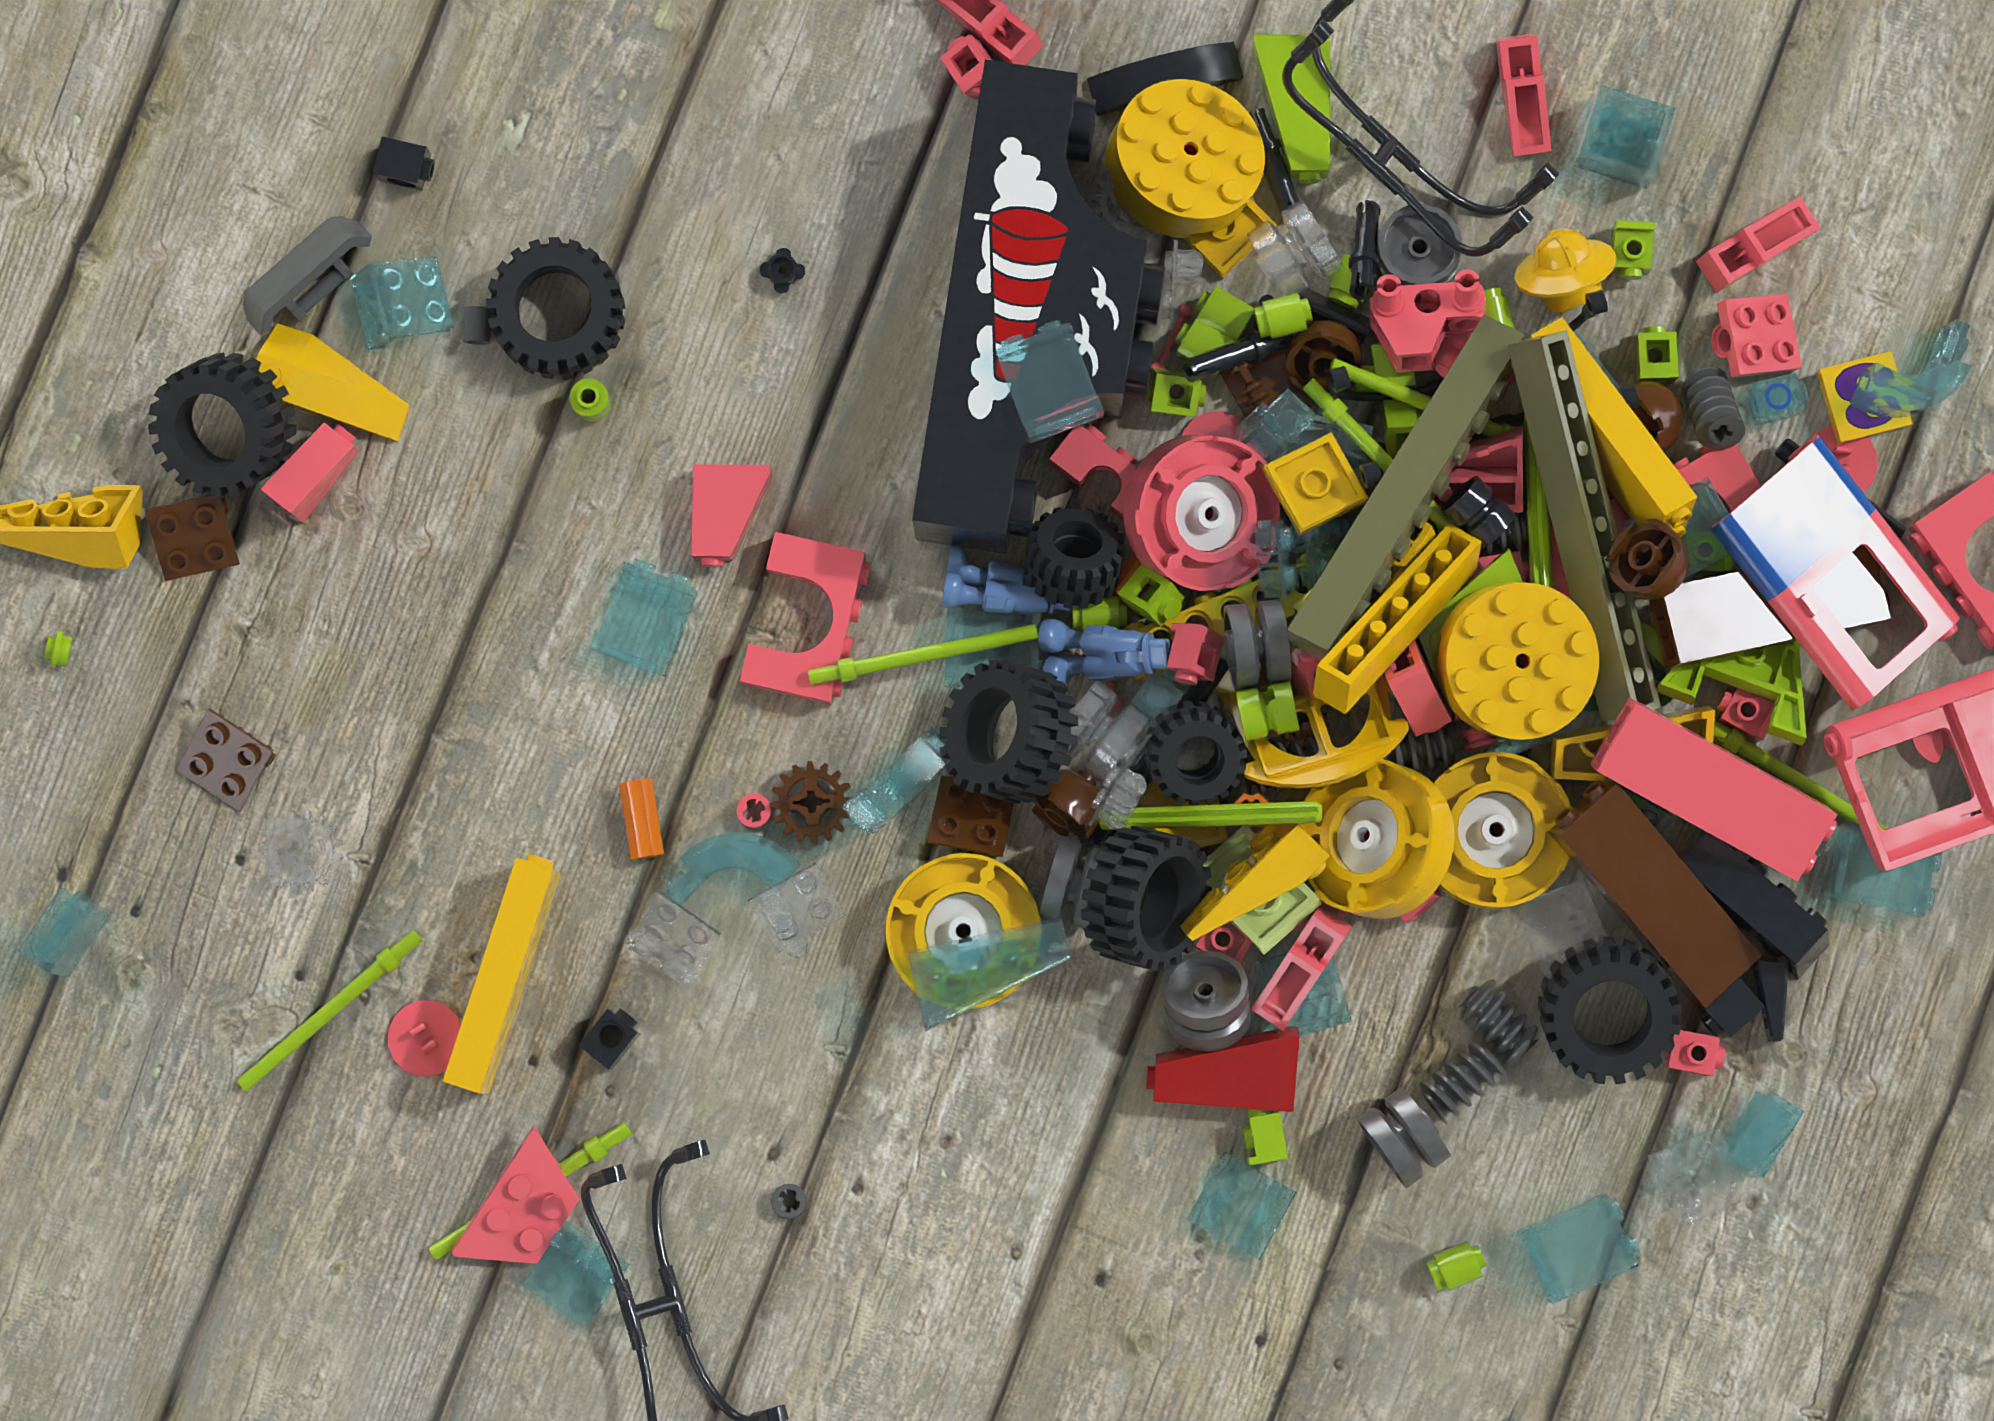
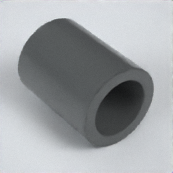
M465 307L464 343L475 345L490 344L491 328L488 322L490 314L486 307Z

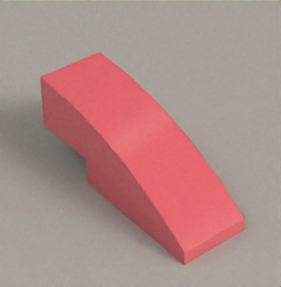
M936 0L1004 62L1027 65L1044 46L1037 32L1011 13L1007 5L1001 0Z
M1531 33L1495 38L1504 108L1513 156L1550 152L1552 148L1544 75L1541 74L1538 37Z
M1800 196L1707 251L1696 263L1715 293H1718L1821 229V227Z
M1320 905L1251 1010L1284 1031L1352 926Z

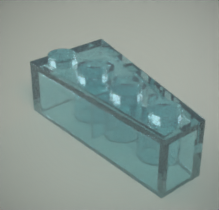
M1056 917L909 950L908 957L925 1032L1071 959L1062 918Z

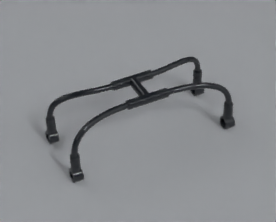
M1332 0L1321 11V16L1316 21L1312 31L1291 52V57L1284 66L1282 80L1289 96L1303 111L1346 145L1345 149L1394 195H1399L1429 228L1451 248L1472 257L1483 256L1495 249H1500L1515 234H1519L1533 219V216L1521 205L1528 204L1539 192L1545 190L1557 178L1559 172L1549 163H1546L1516 193L1515 199L1500 206H1485L1469 201L1438 181L1420 165L1421 161L1376 121L1372 115L1368 116L1356 105L1327 68L1320 46L1334 32V29L1327 23L1332 22L1347 6L1354 2V0ZM1311 53L1320 75L1331 91L1362 123L1361 127L1381 145L1375 155L1366 149L1356 138L1352 139L1341 128L1313 107L1296 89L1292 81V72L1298 63H1303ZM1393 156L1409 172H1415L1442 196L1468 211L1481 215L1498 216L1507 214L1515 209L1517 210L1489 238L1487 244L1480 247L1467 246L1451 236L1405 188V183L1385 165Z
M1602 290L1585 294L1586 304L1583 306L1582 312L1568 324L1573 332L1589 318L1608 311L1607 300ZM1345 366L1331 369L1328 372L1330 381L1328 382L1327 389L1335 397L1363 402L1395 400L1379 392L1345 390L1351 388L1350 377ZM1444 378L1429 381L1428 385L1412 389L1425 395L1431 394L1433 396ZM1633 384L1617 389L1631 409L1639 407L1638 393ZM1508 413L1489 420L1499 425L1507 423L1514 426V424L1524 422L1525 413L1515 415ZM1474 433L1471 440L1484 437L1485 435ZM1374 461L1360 466L1361 476L1358 480L1363 489H1369L1372 486L1378 485L1385 473Z
M706 1139L673 1150L657 1171L652 1191V1227L660 1265L658 1272L661 1276L660 1279L664 1287L665 1296L640 1304H635L629 1281L624 1278L619 1261L597 1216L590 1195L591 1188L597 1189L627 1179L623 1164L590 1174L582 1184L581 1201L615 1279L613 1285L615 1286L620 1309L633 1351L636 1350L639 1361L647 1420L658 1421L650 1366L645 1349L647 1343L640 1320L666 1311L671 1313L677 1336H681L685 1351L699 1381L712 1401L724 1414L734 1421L789 1420L785 1404L754 1412L748 1416L732 1408L719 1394L705 1372L690 1335L692 1329L686 1314L682 1295L677 1284L673 1266L669 1265L661 1220V1198L665 1177L673 1164H682L710 1155Z

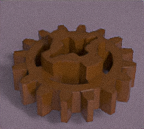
M808 761L806 770L802 772L795 764L792 766L794 776L790 778L785 774L780 775L781 780L785 784L783 788L773 787L772 789L776 795L780 796L779 801L770 803L772 809L780 810L781 812L774 818L776 824L786 822L787 825L783 830V834L786 836L793 831L797 832V843L801 844L805 836H810L812 845H817L818 836L824 835L828 842L833 841L830 831L835 828L843 833L845 829L840 821L842 818L852 819L853 815L846 811L845 807L854 804V798L845 797L844 795L851 786L849 783L839 785L838 781L842 773L838 770L829 775V765L827 763H823L820 770H815L813 762ZM818 778L831 784L837 794H825L819 788ZM803 780L804 788L796 796L788 797L793 786ZM811 793H815L818 800L830 802L816 806V813H810L807 807L799 804L802 801H807ZM837 809L834 818L828 824L821 827V818L829 810ZM788 812H799L806 818V828L797 825L790 818Z

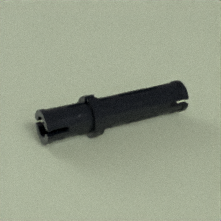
M1259 108L1255 110L1254 114L1259 124L1257 127L1264 145V173L1281 215L1282 223L1292 221L1293 218L1288 205L1291 206L1295 219L1304 216L1305 211L1301 206L1280 153L1281 142L1279 138L1275 139L1265 108ZM1249 112L1250 116L1254 120L1252 112Z
M1365 200L1364 213L1363 202H1360L1356 207L1354 249L1348 263L1349 269L1351 268L1352 272L1349 292L1353 298L1358 300H1365L1366 287L1367 298L1369 299L1374 295V277L1380 263L1379 259H1377L1376 251L1381 208L1378 203L1370 200Z
M1253 331L1245 334L1243 339L1183 359L1182 365L1189 366L1183 367L1182 370L1186 379L1189 382H1194L1253 360L1256 363L1264 360L1266 355L1289 348L1291 340H1286L1292 339L1293 335L1289 334L1271 339L1270 336L1261 338L1260 333L1256 334Z

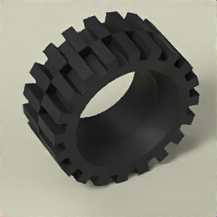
M549 237V243L541 244L539 239L528 242L530 249L522 252L518 247L510 253L513 259L508 264L502 260L496 268L499 272L497 280L492 278L490 280L488 289L491 292V298H486V309L490 314V319H488L490 328L508 357L515 364H520L525 371L534 374L535 371L540 373L543 378L553 379L554 375H561L563 379L574 378L573 372L579 370L586 374L593 370L591 364L597 360L603 363L609 357L607 350L610 346L616 348L620 341L618 332L620 328L624 329L625 317L623 309H626L621 288L606 261H602L598 253L590 247L586 250L582 248L580 242L569 239L568 244L562 243L559 237ZM550 273H565L578 278L588 287L591 294V312L586 324L574 336L562 341L538 339L529 334L523 328L520 321L519 306L523 293L534 280Z
M224 352L216 353L180 369L165 379L166 384L158 387L154 396L160 400L150 404L149 415L157 417V420L148 424L149 435L158 434L159 438L158 442L152 444L155 455L164 452L168 460L161 465L166 472L176 469L179 475L175 481L182 486L194 482L192 492L200 495L211 490V497H222L227 493L230 496L240 493L278 470L285 463L282 458L289 455L294 444L286 441L296 435L297 426L295 424H288L287 421L288 418L295 415L293 404L285 406L282 398L289 395L286 387L283 385L276 389L272 382L278 376L271 369L263 373L259 372L260 361L251 358L242 363L243 354L232 353L225 357ZM200 394L219 396L229 402L238 412L244 426L245 442L242 452L237 459L229 460L213 455L197 436L192 421V410Z
M989 660V665L980 663L974 667L975 675L966 673L960 679L964 686L961 690L953 688L949 696L954 700L952 708L944 707L942 717L948 718L947 727H940L939 738L946 739L947 745L940 747V753L942 758L950 759L944 767L948 774L956 776L953 781L958 786L966 788V791L1020 804L1021 801L1026 803L1036 801L1035 794L1045 796L1051 791L1048 782L1059 783L1063 777L1059 771L1061 765L1069 767L1073 758L1067 754L1069 745L1076 746L1078 736L1071 734V727L1079 726L1078 715L1069 712L1070 709L1076 706L1074 698L1065 695L1069 688L1064 682L1058 681V677L1052 673L1007 660ZM1013 700L1017 713L1016 732L1008 750L1001 758L995 761L993 753L995 728L1002 711Z
M1131 826V829L1122 828L1117 831L1118 837L1110 836L1105 841L1107 851L1098 850L1094 857L1098 863L1096 869L1089 868L1086 878L1091 880L1089 889H1083L1082 900L1088 902L1087 907L1081 910V918L1088 921L1089 924L1083 930L1087 938L1093 939L1089 945L1094 951L1100 952L1099 955L1104 958L1152 971L1169 970L1170 964L1178 965L1183 961L1181 952L1189 954L1195 947L1180 926L1207 893L1212 890V887L1206 886V881L1212 877L1209 867L1203 866L1208 859L1204 852L1198 851L1200 846L1195 841L1189 840L1190 838L1141 826ZM1148 882L1146 901L1140 913L1142 896Z
M1603 937V945L1595 946L1593 938L1582 941L1585 950L1576 953L1572 946L1564 951L1567 960L1561 964L1555 959L1549 967L1552 977L1550 979L1544 977L1540 986L1543 997L1538 996V1008L1541 1014L1539 1017L1552 1052H1556L1559 1062L1565 1068L1571 1065L1574 1074L1582 1079L1585 1078L1587 1073H1590L1594 1083L1605 1084L1606 1076H1612L1616 1085L1626 1083L1624 1074L1634 1072L1636 1080L1646 1076L1643 1069L1644 1065L1650 1063L1654 1069L1658 1068L1663 1063L1660 1052L1664 1050L1670 1054L1675 1046L1672 1034L1679 1035L1681 1023L1677 1015H1682L1681 1005L1676 996L1677 992L1665 967L1660 960L1656 962L1652 952L1645 947L1639 951L1635 942L1624 939L1622 946L1617 945L1614 937ZM1609 981H1619L1634 986L1646 997L1647 1013L1641 1028L1631 1038L1618 1044L1601 1045L1585 1039L1577 1032L1573 1022L1574 1011L1578 1001L1585 992L1593 986Z

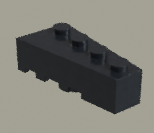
M1706 832L1681 860L1720 906L1724 903L1729 908L1726 912L1735 923L1748 932L1752 929L1757 931L1756 938L1762 944V947L1773 957L1783 955L1791 962L1789 972L1799 979L1829 946L1828 929L1824 927L1827 921L1813 908L1809 907L1806 911L1795 902L1798 898L1797 895L1785 884L1780 882L1776 886L1765 877L1768 871L1754 858L1750 857L1746 861L1736 852L1737 848Z

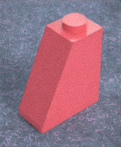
M323 423L265 483L261 490L304 523L360 452L352 444L356 437L339 424L332 429L326 423Z
M693 464L692 557L694 561H701L702 567H723L724 561H733L772 480V468L770 465Z
M1414 639L1384 673L1394 696L1417 737L1426 732H1436L1444 724L1452 720L1445 701Z

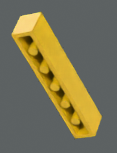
M1449 523L1319 662L1316 668L1313 695L1346 714L1476 573L1482 541Z

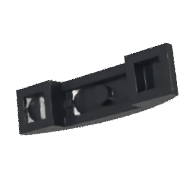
M1233 41L1203 45L1146 58L1089 77L1087 82L1091 98L1096 100V116L1125 109L1137 94L1159 82L1188 79L1212 86H1219L1242 80L1244 77Z

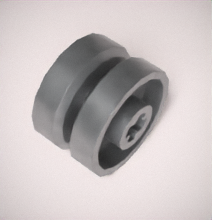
M1421 204L1451 236L1462 243L1461 231L1451 216L1440 208ZM1408 205L1392 213L1381 228L1376 251L1377 259L1380 261L1377 274L1379 277L1387 274L1395 275L1400 279L1401 285L1448 283L1455 279L1461 253L1440 239Z
M1281 600L1259 601L1255 610V626L1251 611L1246 604L1224 606V647L1234 689L1256 688L1259 682V663L1264 679L1269 685L1285 681L1291 682L1290 645Z
M1061 835L1039 915L1042 918L1057 922L1063 917L1067 900L1074 901L1070 916L1071 924L1074 927L1084 929L1089 922L1082 920L1081 910L1087 907L1088 901L1082 900L1083 889H1089L1091 880L1087 879L1086 876L1089 868L1096 869L1098 863L1094 857L1098 850L1107 851V848L1094 844L1088 851L1085 865H1077L1082 848L1080 840Z
M1200 951L1187 954L1182 957L1183 961L1178 965L1172 964L1164 975L1162 993L1169 1032L1180 1045L1194 1051L1213 1052L1228 1048L1243 1037L1250 1024L1249 987L1244 968L1234 958L1220 952Z
M1400 1087L1385 1098V1107L1394 1120L1392 1124L1376 1108L1369 1109L1358 1117L1357 1121L1393 1174L1405 1188H1408L1423 1177V1170L1413 1153L1417 1152L1427 1165L1435 1168L1450 1158L1451 1154L1440 1138V1133L1429 1116Z

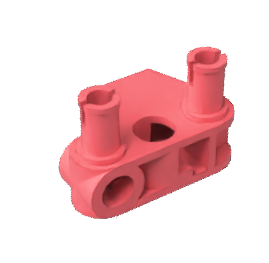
M1467 269L1462 270L1455 276L1456 282L1401 285L1400 279L1390 274L1379 278L1377 281V291L1370 298L1369 322L1372 331L1396 372L1431 370L1445 335L1473 333L1483 315H1486L1484 288L1479 284V276L1476 272Z

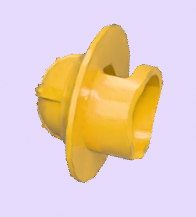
M1548 230L1545 237L1538 242L1534 253L1527 256L1517 267L1514 280L1520 291L1531 296L1541 297L1542 303L1551 311L1565 312L1585 304V294L1602 290L1601 281L1614 270L1617 256L1610 245L1599 240L1586 239V237L1579 233V230Z

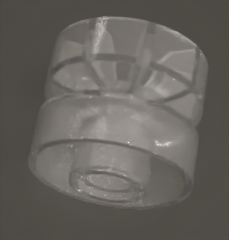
M1303 199L1281 212L1282 220L1288 230L1285 236L1282 237L1276 227L1268 220L1247 233V236L1257 250L1253 254L1271 285L1273 287L1278 285L1285 296L1297 292L1300 296L1310 289V283L1303 270L1308 265L1322 280L1327 279L1344 268L1343 263Z
M1097 680L1071 712L1078 715L1079 726L1071 727V734L1078 736L1076 746L1069 745L1067 754L1075 758L1085 746L1089 748L1095 742L1096 744L1087 756L1082 770L1101 784H1104L1116 768L1121 770L1143 740L1139 736L1151 719L1131 704L1126 706L1115 718L1110 716L1109 714L1117 701L1118 694Z

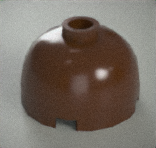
M1317 320L1307 324V330L1297 332L1293 336L1287 350L1286 369L1290 374L1292 384L1307 394L1302 388L1314 378L1327 393H1330L1327 389L1328 382L1330 381L1328 371L1334 358L1362 369V348L1356 335L1342 323L1332 320ZM1350 381L1351 388L1345 390H1351L1357 383Z
M1647 380L1633 383L1638 393L1639 407L1632 408V410L1663 452H1666L1674 446L1683 432V404L1676 394L1661 383Z
M1647 519L1650 523H1643L1639 526L1634 523L1626 527L1616 537L1608 557L1612 562V572L1609 571L1611 579L1626 593L1643 600L1660 599L1673 593L1683 583L1688 573L1689 555L1685 542L1669 525L1656 519Z
M1059 769L1063 775L1062 779L1058 784L1048 782L1051 791L1045 796L1035 794L1036 801H1033L1035 806L1031 811L1057 834L1067 836L1070 832L1078 836L1077 840H1080V843H1086L1096 830L1103 809L1102 798L1095 788L1097 783L1091 775L1083 770L1074 772L1068 769Z

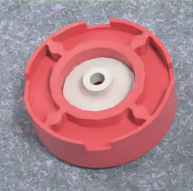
M1201 434L1180 436L1152 450L1134 471L1124 498V528L1130 547L1142 565L1170 580L1175 586L1198 591L1233 588L1256 575L1273 555L1280 540L1284 524V518H1280V501L1262 470L1263 466L1268 464L1266 460L1254 449L1242 442L1226 437Z

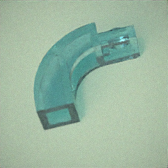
M1956 319L1941 327L1929 362L1920 375H1905L1879 363L1864 369L1860 375L1850 405L1872 415L1901 418L1920 413L1942 402L1959 388L1971 368V365L1960 361L1969 344L1966 335L1970 325Z
M933 727L920 735L879 777L852 796L842 806L849 814L850 821L857 828L864 830L868 835L871 833L874 835L904 810L945 770L944 766L950 759L941 757L940 747L947 744L943 738H939V733Z
M749 833L720 834L697 843L679 858L691 869L686 874L683 871H679L666 886L670 892L665 898L680 910L711 875L729 868L744 869L752 872L777 893L802 864L782 846L765 837Z

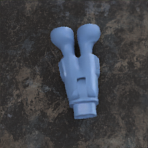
M951 543L941 607L953 609L960 605H982L984 612L1005 614L1016 612V614L1026 615L1045 612L1053 614L1054 609L1071 611L1069 608H1063L1064 604L1056 603V605L1047 602V597L1040 598L1036 595V587H1029L1026 582L1027 576L1024 575V569L1020 568V566L992 560V562H989L988 570L978 568L968 563L965 549L961 544ZM972 586L985 587V589H983V588H976V587H972Z
M1049 619L1041 623L1038 634L1039 646L1043 652H1061L1066 649L1081 648L1082 652L1086 653V655H1074L1065 652L1053 653L1045 661L1042 671L1052 673L1058 677V681L1064 682L1066 685L1070 678L1078 673H1084L1089 680L1113 681L1120 677L1154 674L1157 669H1168L1166 667L1171 651L1169 639H1155L1152 633L1144 634L1136 630H1118L1116 627L1109 625H1087L1085 630L1080 632L1069 629L1067 625L1057 619Z

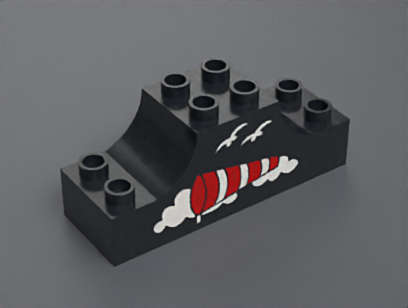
M985 59L912 517L917 541L950 546L951 543L961 544L964 548L1007 554L1010 535L1029 537L1033 525L1037 499V481L1020 479L1019 475L1034 453L1047 440L1071 425L1094 418H1121L1124 398L1145 401L1154 342L1133 339L1136 323L1157 325L1165 266L1145 263L1147 240L1125 234L1102 220L1089 207L1074 183L1068 167V161L1074 160L1089 163L1096 118L1094 117L1096 100L1077 97L1078 73Z

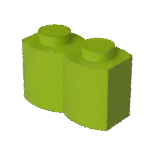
M1218 286L1214 288L1212 293L1204 291L1194 308V311L1199 313L1197 319L1192 326L1185 323L1174 341L1175 344L1180 346L1176 355L1185 359L1238 341L1254 315L1253 307ZM1218 372V373H1215V374H1211V376H1213L1214 378H1216L1217 375L1219 374V372Z

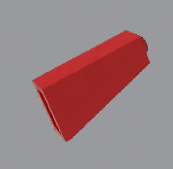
M1290 1026L1286 1027L1284 1031L1275 1029L1246 1035L1228 1048L1213 1052L1194 1051L1189 1048H1183L1156 1054L1155 1066L1147 1067L1146 1089H1153V1102L1293 1112L1300 1039L1299 1028Z

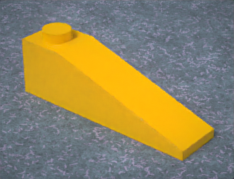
M278 323L276 324L260 349L256 360L261 362L259 372L263 373L271 369L278 376L272 382L276 389L283 385L286 387L289 395L282 398L285 406L293 404L296 410L396 442L399 441L410 409L409 404L316 336Z
M104 485L93 487V494L72 498L71 493L67 492L58 494L57 500L39 505L32 499L0 505V544L89 568H109L112 570L128 568L140 546L141 485Z
M1298 823L1266 824L1247 845L1252 850L1247 858L1239 863L1233 862L1225 871L1227 875L1224 878V886L1221 889L1216 887L1209 891L1180 927L1193 941L1303 884L1308 878L1310 880L1314 879L1326 867L1325 861L1330 855Z

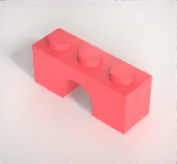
M1077 423L1050 457L1049 464L1079 487L1094 472L1106 471L1113 474L1120 483L1121 491L1111 504L1110 511L1123 520L1124 498L1129 481L1137 468L1134 466L1137 460L1121 447H1118L1115 451L1105 444L1106 436L1094 426L1088 424L1084 428Z

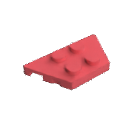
M532 1126L453 1247L452 1255L462 1258L538 1264L579 1201V1195L570 1180L566 1178L562 1167L548 1149L537 1128Z

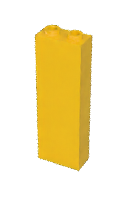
M1563 317L1530 335V338L1565 330L1568 331L1606 486L1635 524L1639 526L1643 523H1650L1647 519H1656L1669 525L1682 537L1686 532L1685 528L1688 520L1693 515L1692 510L1697 496Z
M529 853L526 860L515 859L442 1082L480 1094L490 1093L561 873L553 869L554 862Z

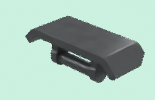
M343 216L328 218L247 289L243 301L247 321L259 335L270 334L273 316L286 306L298 321L301 322L307 317L306 313L345 279L348 281L354 275L340 257L352 247H369L372 239L371 234L357 221ZM333 264L335 268L296 303L293 301L299 293Z

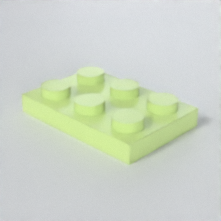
M1242 826L1207 857L1208 860L1203 866L1210 868L1212 877L1206 881V886H1210L1212 889L1216 887L1221 889L1225 884L1224 878L1227 875L1225 871L1233 862L1239 863L1245 860L1252 852L1247 845L1256 834L1249 827ZM1303 883L1231 922L1265 955L1322 903L1319 897Z

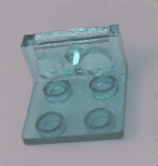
M436 257L368 264L351 277L368 350L381 349L396 338L449 332L454 328L439 262Z

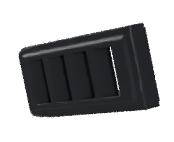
M1756 961L1753 964V971L1759 1000L1765 1006L1761 1012L1766 1037L1770 1042H1780L1784 1036L1789 966H1787V963Z

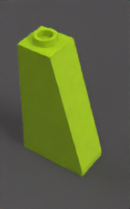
M1254 34L1252 52L1277 138H1279L1282 145L1281 151L1290 178H1298V182L1302 184L1320 183L1321 178H1328L1330 171V132L1293 101L1287 93L1282 80L1283 69L1291 57V52L1308 35ZM1329 37L1320 46L1324 62L1330 71ZM1311 53L1303 63H1298L1292 72V81L1298 92L1330 120V88L1320 75Z

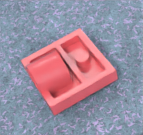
M1788 294L1726 299L1717 303L1721 324L1717 325L1712 332V348L1719 358L1728 359L1731 378L1793 372L1802 368Z

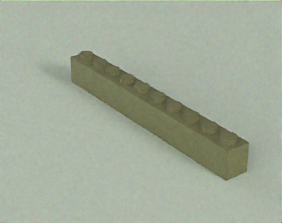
M1485 314L1483 315L1288 627L1287 632L1290 645L1322 660L1372 607L1370 601L1376 591L1382 592L1391 578L1392 571L1390 569L1396 559L1402 560L1407 554L1411 545V539L1409 538L1415 528L1421 529L1428 520L1431 512V507L1429 506L1436 495L1441 497L1446 491L1451 476H1449L1455 464L1460 466L1466 459L1470 450V444L1468 443L1474 433L1480 434L1485 428L1490 416L1488 411L1494 401L1499 403L1505 396L1509 386L1507 380L1514 370L1508 345L1525 340V334Z
M1568 331L1536 336L1510 344L1508 349L1570 597L1586 615L1598 643L1599 671L1594 692L1601 720H1616L1629 697L1653 710L1658 709L1661 705L1634 596L1619 588L1611 579L1609 571L1612 572V562L1608 559L1609 551L1618 536Z

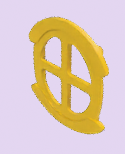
M1293 620L1286 621L1287 629ZM1229 669L1216 686L1217 694L1220 697H1230L1236 727L1244 740L1243 743L1254 759L1253 762L1246 764L1244 776L1249 780L1264 785L1280 788H1311L1338 783L1354 777L1385 758L1402 741L1409 730L1406 719L1397 718L1391 720L1390 700L1383 674L1365 693L1370 697V709L1364 727L1350 744L1341 748L1332 745L1320 711L1321 707L1327 703L1317 697L1311 700L1299 689L1298 696L1293 698L1296 713L1304 712L1307 714L1319 751L1316 755L1310 757L1295 756L1281 751L1265 738L1251 741L1245 740L1236 691L1246 689H1234Z

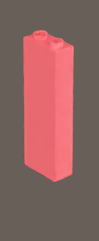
M1631 697L1628 698L1590 763L1597 772L1797 882L1802 874L1807 875L1811 871L1817 858L1816 850L1822 840L1825 842L1831 837L1836 828L1837 822L1835 818L1838 814L1830 807Z

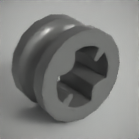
M783 1184L772 1195V1208L782 1218H795L805 1209L806 1195L797 1185ZM787 1190L796 1192L795 1200L800 1202L797 1210L794 1211L793 1208H790V1213L781 1210L783 1203L778 1200L781 1192L787 1195Z

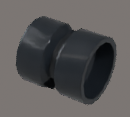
M1474 476L1450 496L1443 505L1441 512L1455 526L1466 525L1464 532L1482 541L1481 549H1483L1507 529L1515 518V513L1499 499L1491 500L1492 490L1478 476Z

